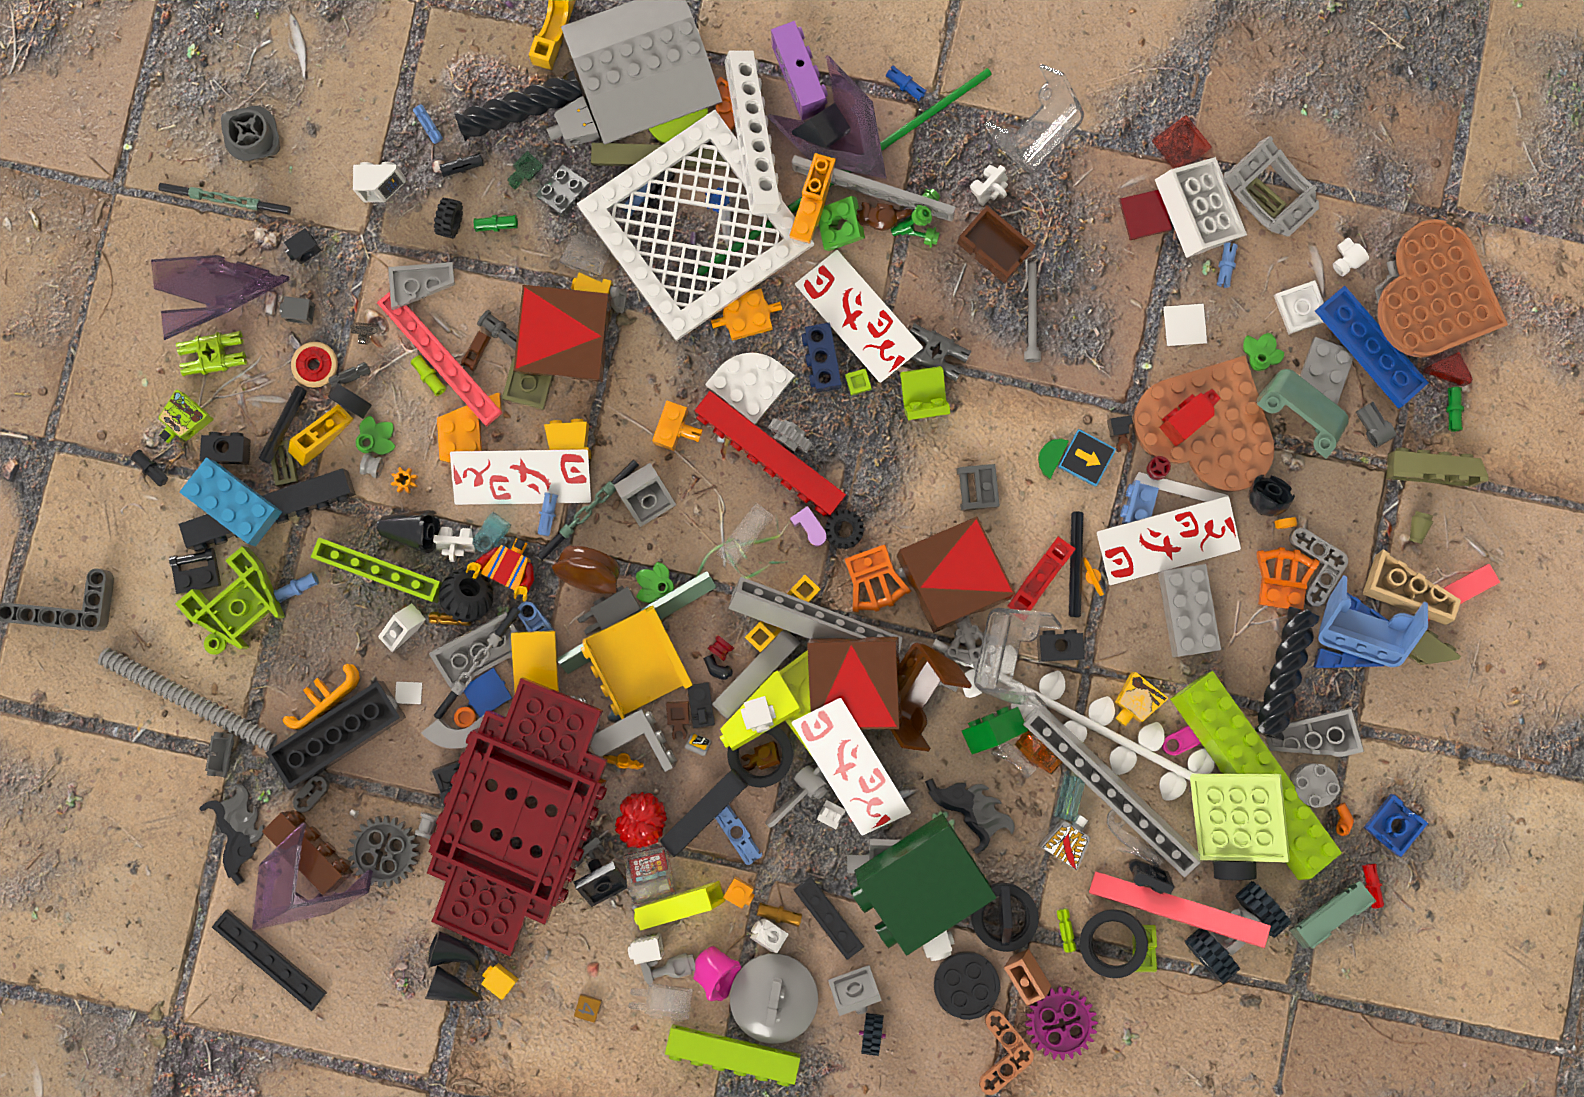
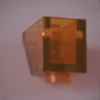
M1030 730L1022 734L1015 743V746L1027 760L1051 775L1063 763Z

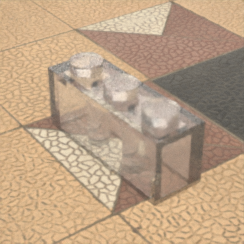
M755 503L716 553L717 556L735 569L773 520V515L758 503Z

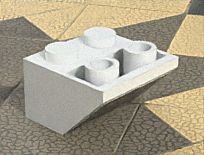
M361 162L360 165H353V191L364 203L385 202L406 182L404 174L392 162H382L381 165Z

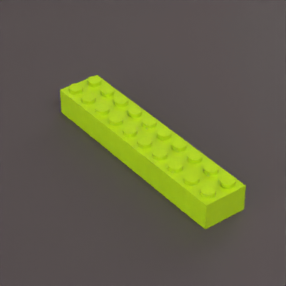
M1213 671L1201 675L1170 698L1223 774H1281L1290 854L1289 862L1285 863L1297 880L1313 878L1342 853L1311 808L1298 797L1295 786Z

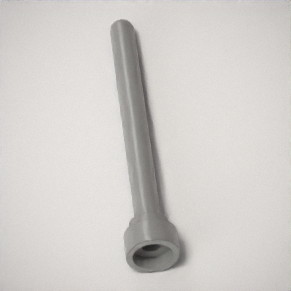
M1033 261L1028 264V347L1024 352V361L1030 363L1041 361V351L1037 347V265Z

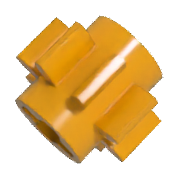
M399 467L398 473L391 474L394 477V482L391 485L398 486L397 492L401 493L405 489L410 494L412 487H418L415 484V479L419 477L411 475V468H408L405 472ZM404 476L409 478L406 480L405 485L401 483L404 480Z

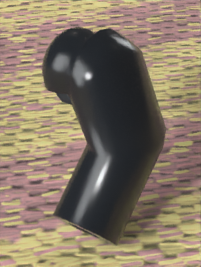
M713 654L703 658L712 677L726 680L732 676V668L730 666L717 665Z

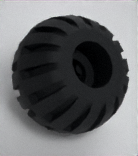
M466 569L459 570L450 574L442 582L439 589L440 605L449 617L453 616L452 619L456 621L461 619V622H473L482 618L490 610L493 603L492 587L483 575L480 576V573L474 579L472 577L475 571L471 572L470 570L466 573Z

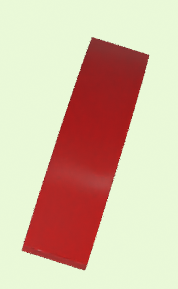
M1058 536L1007 606L1025 619L1056 574L1073 554L1075 548Z

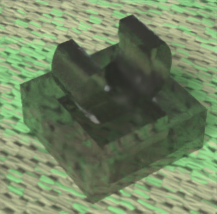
M356 322L351 325V333L359 334L358 344L367 345L371 341V335L378 332V324Z

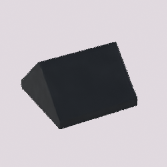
M834 102L792 130V135L827 149L850 133L851 128Z

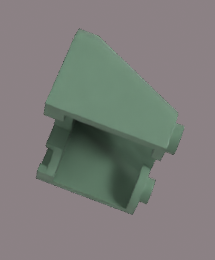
M1291 369L1279 371L1257 398V405L1268 413H1277L1287 405L1315 427L1314 430L1317 432L1313 445L1315 450L1324 458H1327L1334 451L1349 423L1348 415L1342 408Z

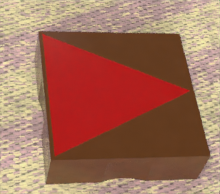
M522 285L513 371L520 374L556 375L578 380L603 382L606 356L605 338L609 328L612 297L608 293Z
M974 517L899 550L896 556L909 584L917 593L920 607L933 633L961 622L971 614L986 611L1011 600L1015 595V591L978 517Z
M866 637L856 640L845 638H811L807 643L810 711L813 712L841 698L860 729H900L902 710L901 692L898 684L900 668L899 637Z

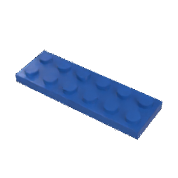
M1346 286L1342 287L1315 310L1316 314L1398 409L1404 406L1429 383L1405 354L1390 344L1379 324Z

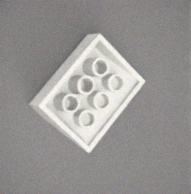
M1216 157L1171 169L1155 179L1186 258L1247 235L1230 191L1223 179V174Z

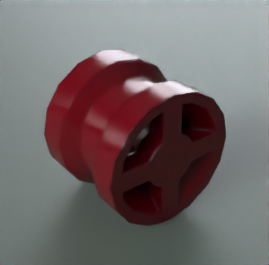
M1163 456L1154 457L1147 465V475L1153 480H1162L1170 472V462Z
M717 635L714 644L709 645L707 649L722 661H725L728 652H732L734 647Z

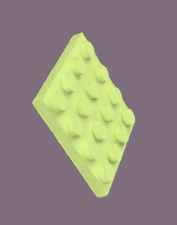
M1191 774L1190 782L1200 860L1289 862L1290 854L1281 774Z

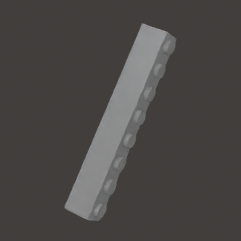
M743 577L739 578L731 596L728 609L808 639L845 638L856 640L866 637H899L900 653L902 637Z

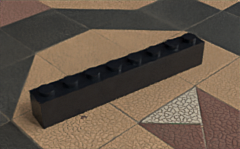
M342 468L262 495V497L282 511L275 521L277 524L288 522L290 517L296 515L297 517L310 514V510L316 508L317 510H324L329 508L331 503L337 501L338 503L351 500L350 497L356 494L349 472ZM209 514L179 523L185 547L195 552L203 551L208 548L207 545L213 543L215 545L226 543L228 538L234 536L239 538Z

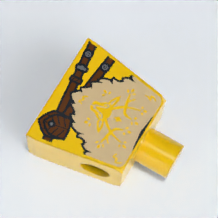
M1131 672L1115 701L1122 708L1115 719L1125 727L1132 718L1138 722H1143L1168 697L1138 673Z

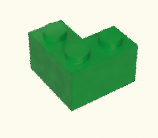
M1006 706L996 711V716L993 713L981 718L982 722L980 718L968 723V728L961 730L972 755L1001 745L1029 731L1023 725L1024 719L1018 707L1009 709Z

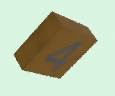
M580 994L574 1017L595 1023L602 1000Z

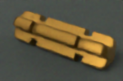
M430 612L429 623L439 624L440 622L446 625L461 624L462 626H470L472 622H461V619L456 621L452 619V615L449 617L443 612L441 614L439 612Z

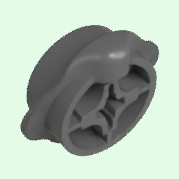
M249 106L226 111L222 114L221 128L225 147L234 158L241 161H251L273 156L279 152L280 141L276 121L267 109L260 106Z

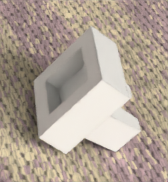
M826 800L817 820L837 829L846 810Z

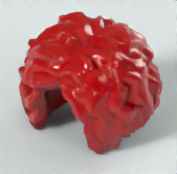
M641 792L640 794L632 793L630 796L628 795L620 804L622 816L618 817L615 823V831L620 835V840L627 843V847H637L639 849L657 843L659 841L658 838L663 836V829L666 826L665 821L667 820L663 802H659V799L651 793L644 794V792Z

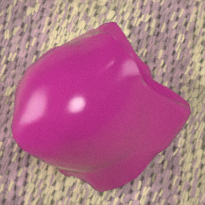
M710 946L696 958L693 979L704 988L708 1001H722L729 996L734 978L742 966L740 962L731 959L718 948Z

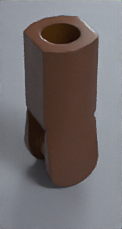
M478 331L461 361V366L466 365L470 367L471 371H474L491 337ZM472 353L476 354L474 360L470 358Z

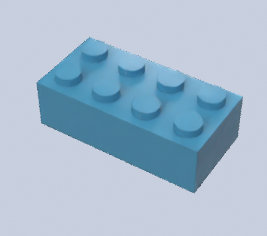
M207 457L179 492L247 544L253 546L258 545L282 513L281 510L217 462Z

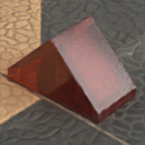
M1460 352L1424 368L1423 373L1462 387L1472 383L1473 380Z

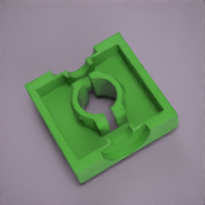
M850 196L824 206L819 221L824 250L831 251L865 238L864 229L859 224L856 216V210L859 209L857 197ZM842 218L844 220H847L846 222H844V225L840 230L835 227H830V225L838 226V223Z

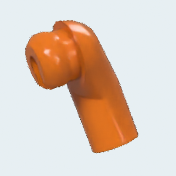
M1344 802L1335 806L1340 816L1336 825V833L1340 836L1348 835L1354 823V819Z

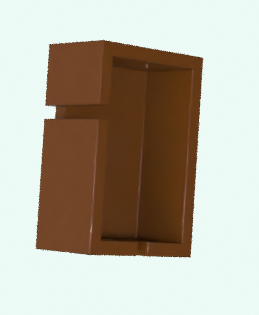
M987 205L963 231L957 241V244L970 255L975 253V259L1004 284L1013 276L1019 266L1026 261L1035 248L1033 243Z

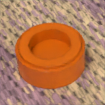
M461 707L454 714V722L460 728L465 729L477 720L476 712L470 707Z

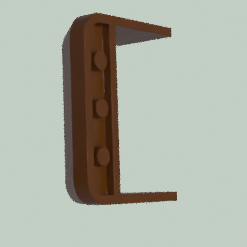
M921 643L912 644L900 663L898 684L901 692L902 724L900 729H890L901 748L929 752L931 748L922 736V732L927 725V717L922 710L940 681L944 685L969 689L972 687V684L956 662Z

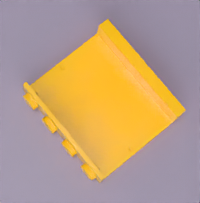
M653 605L583 639L581 650L586 659H591L593 663L591 670L596 678L600 677L603 685L600 687L605 697L610 696L613 702L610 704L615 716L620 715L621 719L625 718V714L681 686H684L685 689L692 686L691 679Z

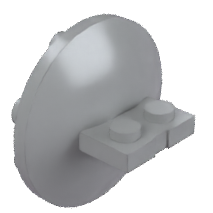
M781 953L759 955L748 961L735 976L730 991L731 1011L739 1027L753 1039L770 1044L788 1042L801 1035L814 1019L818 1006L817 986L810 971L797 959Z

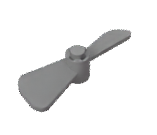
M808 765L797 773L794 781L802 789L768 817L765 824L769 828L777 824L806 794L811 799H820L827 793L826 788L828 784L826 782L828 781L819 766L814 770Z

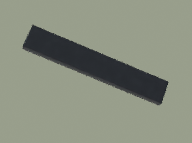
M225 910L212 926L216 932L310 1011H313L327 994L323 988L230 910Z

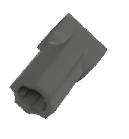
M1374 402L1356 411L1357 416L1367 430V438L1374 447L1378 448L1396 437L1394 427L1390 422L1384 420Z

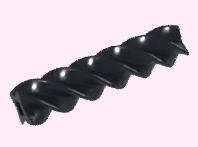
M570 71L562 78H550L543 85H530L523 92H510L502 100L490 99L482 107L470 106L463 114L454 113L459 130L466 141L470 136H483L490 129L499 130L505 128L510 122L519 123L525 121L530 115H542L549 108H562L569 101L573 102L582 97V93L574 71Z
M1289 607L1288 622L1282 630V642L1276 650V663L1270 671V684L1265 689L1264 705L1259 710L1258 726L1255 728L1257 733L1265 737L1284 741L1282 731L1290 724L1288 710L1296 703L1294 689L1302 682L1300 669L1308 661L1306 648L1313 642L1314 634L1312 627L1318 623L1320 616L1308 609Z

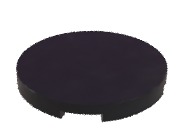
M958 952L947 957L939 965L934 977V992L940 1006L947 1013L960 1019L971 1020L982 1017L992 1009L1000 993V980L996 969L985 957L974 952Z

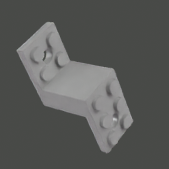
M572 696V698L588 704L585 698ZM641 709L600 732L598 731L600 728L598 723L590 745L595 755L603 757L645 734L664 771L666 772L676 766L674 762L677 759L671 749L667 750L665 747L666 738L661 730H656L654 726L656 719L651 711Z

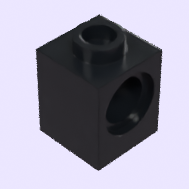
M306 228L284 241L288 248L285 252L292 261L297 260L300 264H303L322 251Z

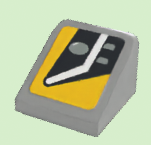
M692 733L685 745V749L705 756L711 745V740Z

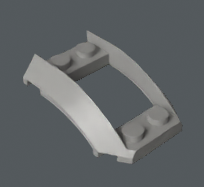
M1269 136L1256 143V147L1229 172L1224 173L1223 179L1239 201L1261 224L1272 232L1289 237L1319 209V200L1316 199L1315 191L1317 187L1312 185L1297 171L1281 149L1278 150L1272 141L1273 138ZM1269 165L1300 195L1275 219L1269 216L1245 189Z

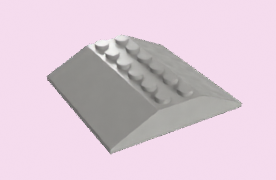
M634 0L561 26L604 145L722 103L707 53L686 0Z

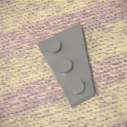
M453 262L388 267L392 310L455 285Z

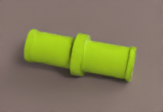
M421 355L411 360L410 364L421 376V381L429 386L435 396H439L446 391V386L436 376L437 372L429 367Z

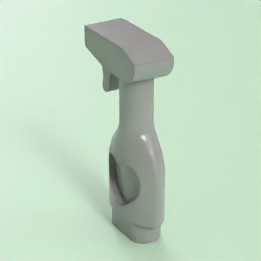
M687 953L674 956L667 961L665 966L651 970V967L657 964V960L640 963L644 980L648 985L657 977L669 975L673 978H680L690 975L692 971H695L694 955H687Z

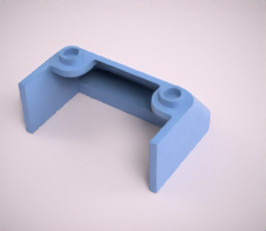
M1343 575L1328 599L1318 639L1325 646L1382 665L1398 667L1404 663L1428 629V603L1423 602L1414 616L1399 613L1394 615L1390 621L1382 620L1349 609L1351 598L1347 595V576Z

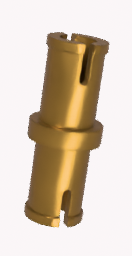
M762 902L759 903L756 916L775 920V923L778 924L783 922L796 927L800 926L802 913L785 910L783 906L775 907Z

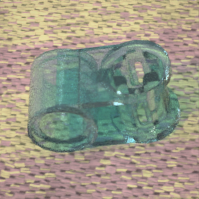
M492 512L473 539L474 547L482 554L495 548L509 531L511 524L495 512ZM487 540L488 546H482L480 541Z

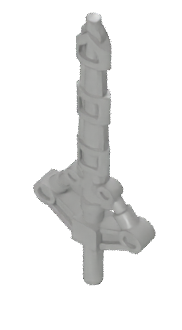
M967 616L961 622L956 623L958 630L955 631V638L946 650L945 656L951 660L969 665L973 664L980 687L985 688L989 684L981 662L997 646L998 639L996 636H989L985 632L982 633L977 625H971L970 618ZM979 638L980 640L985 642L979 648H976V639ZM965 643L968 650L958 649L959 644Z

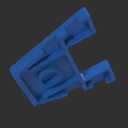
M1347 593L1351 598L1349 609L1389 621L1375 610L1367 607L1361 600ZM1319 648L1313 667H1382L1384 665L1341 651V654Z

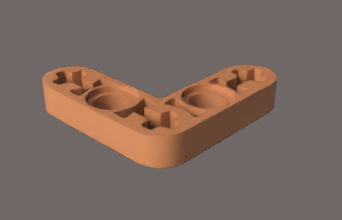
M996 1009L986 1013L985 1023L1007 1050L1008 1054L980 1077L979 1086L987 1095L997 1093L1028 1067L1034 1059V1053L1006 1017ZM992 1015L995 1017L1000 1016L998 1021L1003 1027L1005 1024L1008 1025L999 1034L996 1033L1000 1030L994 1023L992 1025L989 1024L992 1021L990 1018ZM1006 1032H1013L1015 1034L1013 1043L1007 1044L1003 1041V1036ZM1019 1051H1029L1026 1060L1021 1058L1017 1061L1020 1065L1017 1068L1010 1058L1013 1057L1017 1060L1020 1057ZM1008 1063L1012 1065L1013 1070L1011 1074L1003 1075L1000 1072L1003 1064ZM996 1071L1002 1081L999 1082L997 1078L993 1082L994 1087L992 1089L990 1087L985 1088V1080L989 1079L992 1081L996 1077L993 1074Z

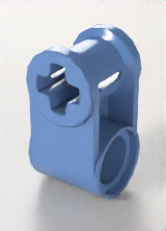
M523 602L519 605L518 609L521 612L518 616L528 632L538 630L555 631L549 620L535 603ZM527 605L532 606L534 609L533 615L529 618L523 614V609Z

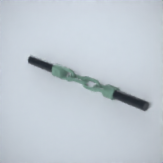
M161 182L158 186L159 191L185 195L192 199H207L213 202L234 204L257 211L260 209L287 215L291 213L290 206L263 202L260 199L250 197L238 198L224 193L203 191L201 188H187ZM213 195L222 196V200L214 199ZM242 200L247 201V204H242Z
M633 459L611 482L609 481L596 493L595 500L589 506L582 507L575 514L574 521L570 525L565 524L560 529L559 533L537 556L543 561L565 538L567 539L573 534V528L577 524L584 523L591 516L592 509L598 503L605 502L616 491L614 485L628 477L639 464ZM604 491L607 495L601 500V497L598 496ZM585 510L588 514L580 521V518L577 517Z

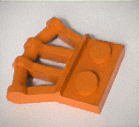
M885 544L845 558L853 583V612H859L860 610L878 612L882 607L894 606L902 596L912 591L895 572ZM886 574H890L900 586L892 595L885 578ZM878 577L885 598L879 600L876 598L871 583L872 579ZM861 583H865L871 602L860 601Z
M1278 547V549L1265 552L1263 550L1257 551V560L1262 576L1258 605L1289 609V607L1304 609L1307 582L1320 561L1315 558L1311 559L1296 549L1289 551L1283 547ZM1276 558L1273 578H1270L1266 560ZM1284 558L1291 559L1288 580L1281 579ZM1298 562L1308 566L1300 582H1296Z

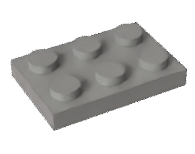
M1315 337L1312 340L1300 376L1337 405L1354 357L1347 348Z

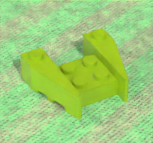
M241 546L225 560L238 574L239 578L211 602L200 590L191 589L175 604L190 621L204 627L209 632L216 634L239 649H248L249 646L241 636L269 612L275 618L283 619L285 615L279 601L275 598L273 586L263 563L249 547Z

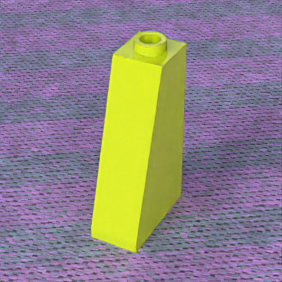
M778 670L747 700L750 701L765 696L768 706L773 705L776 718L772 719L774 725L770 726V729L801 711ZM744 704L720 729L723 734L720 736L721 741L726 748L730 746L732 751L765 733H757V730L746 729L741 709L745 708Z
M720 881L643 904L634 909V920L639 925L640 930L710 911L726 902L725 898H723L724 894Z

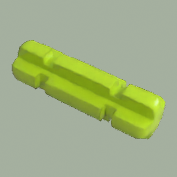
M1066 908L1057 910V917L1060 920L1059 927L1062 940L1064 941V951L1066 953L1076 951V944L1073 941L1074 933L1072 923L1069 920V910Z

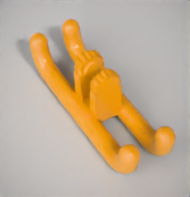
M345 664L343 666L346 680L333 692L317 677L314 683L325 699L322 701L311 688L306 687L303 691L316 707L301 720L294 716H285L283 723L290 729L301 730L325 715L358 685L360 676L356 666L353 664Z

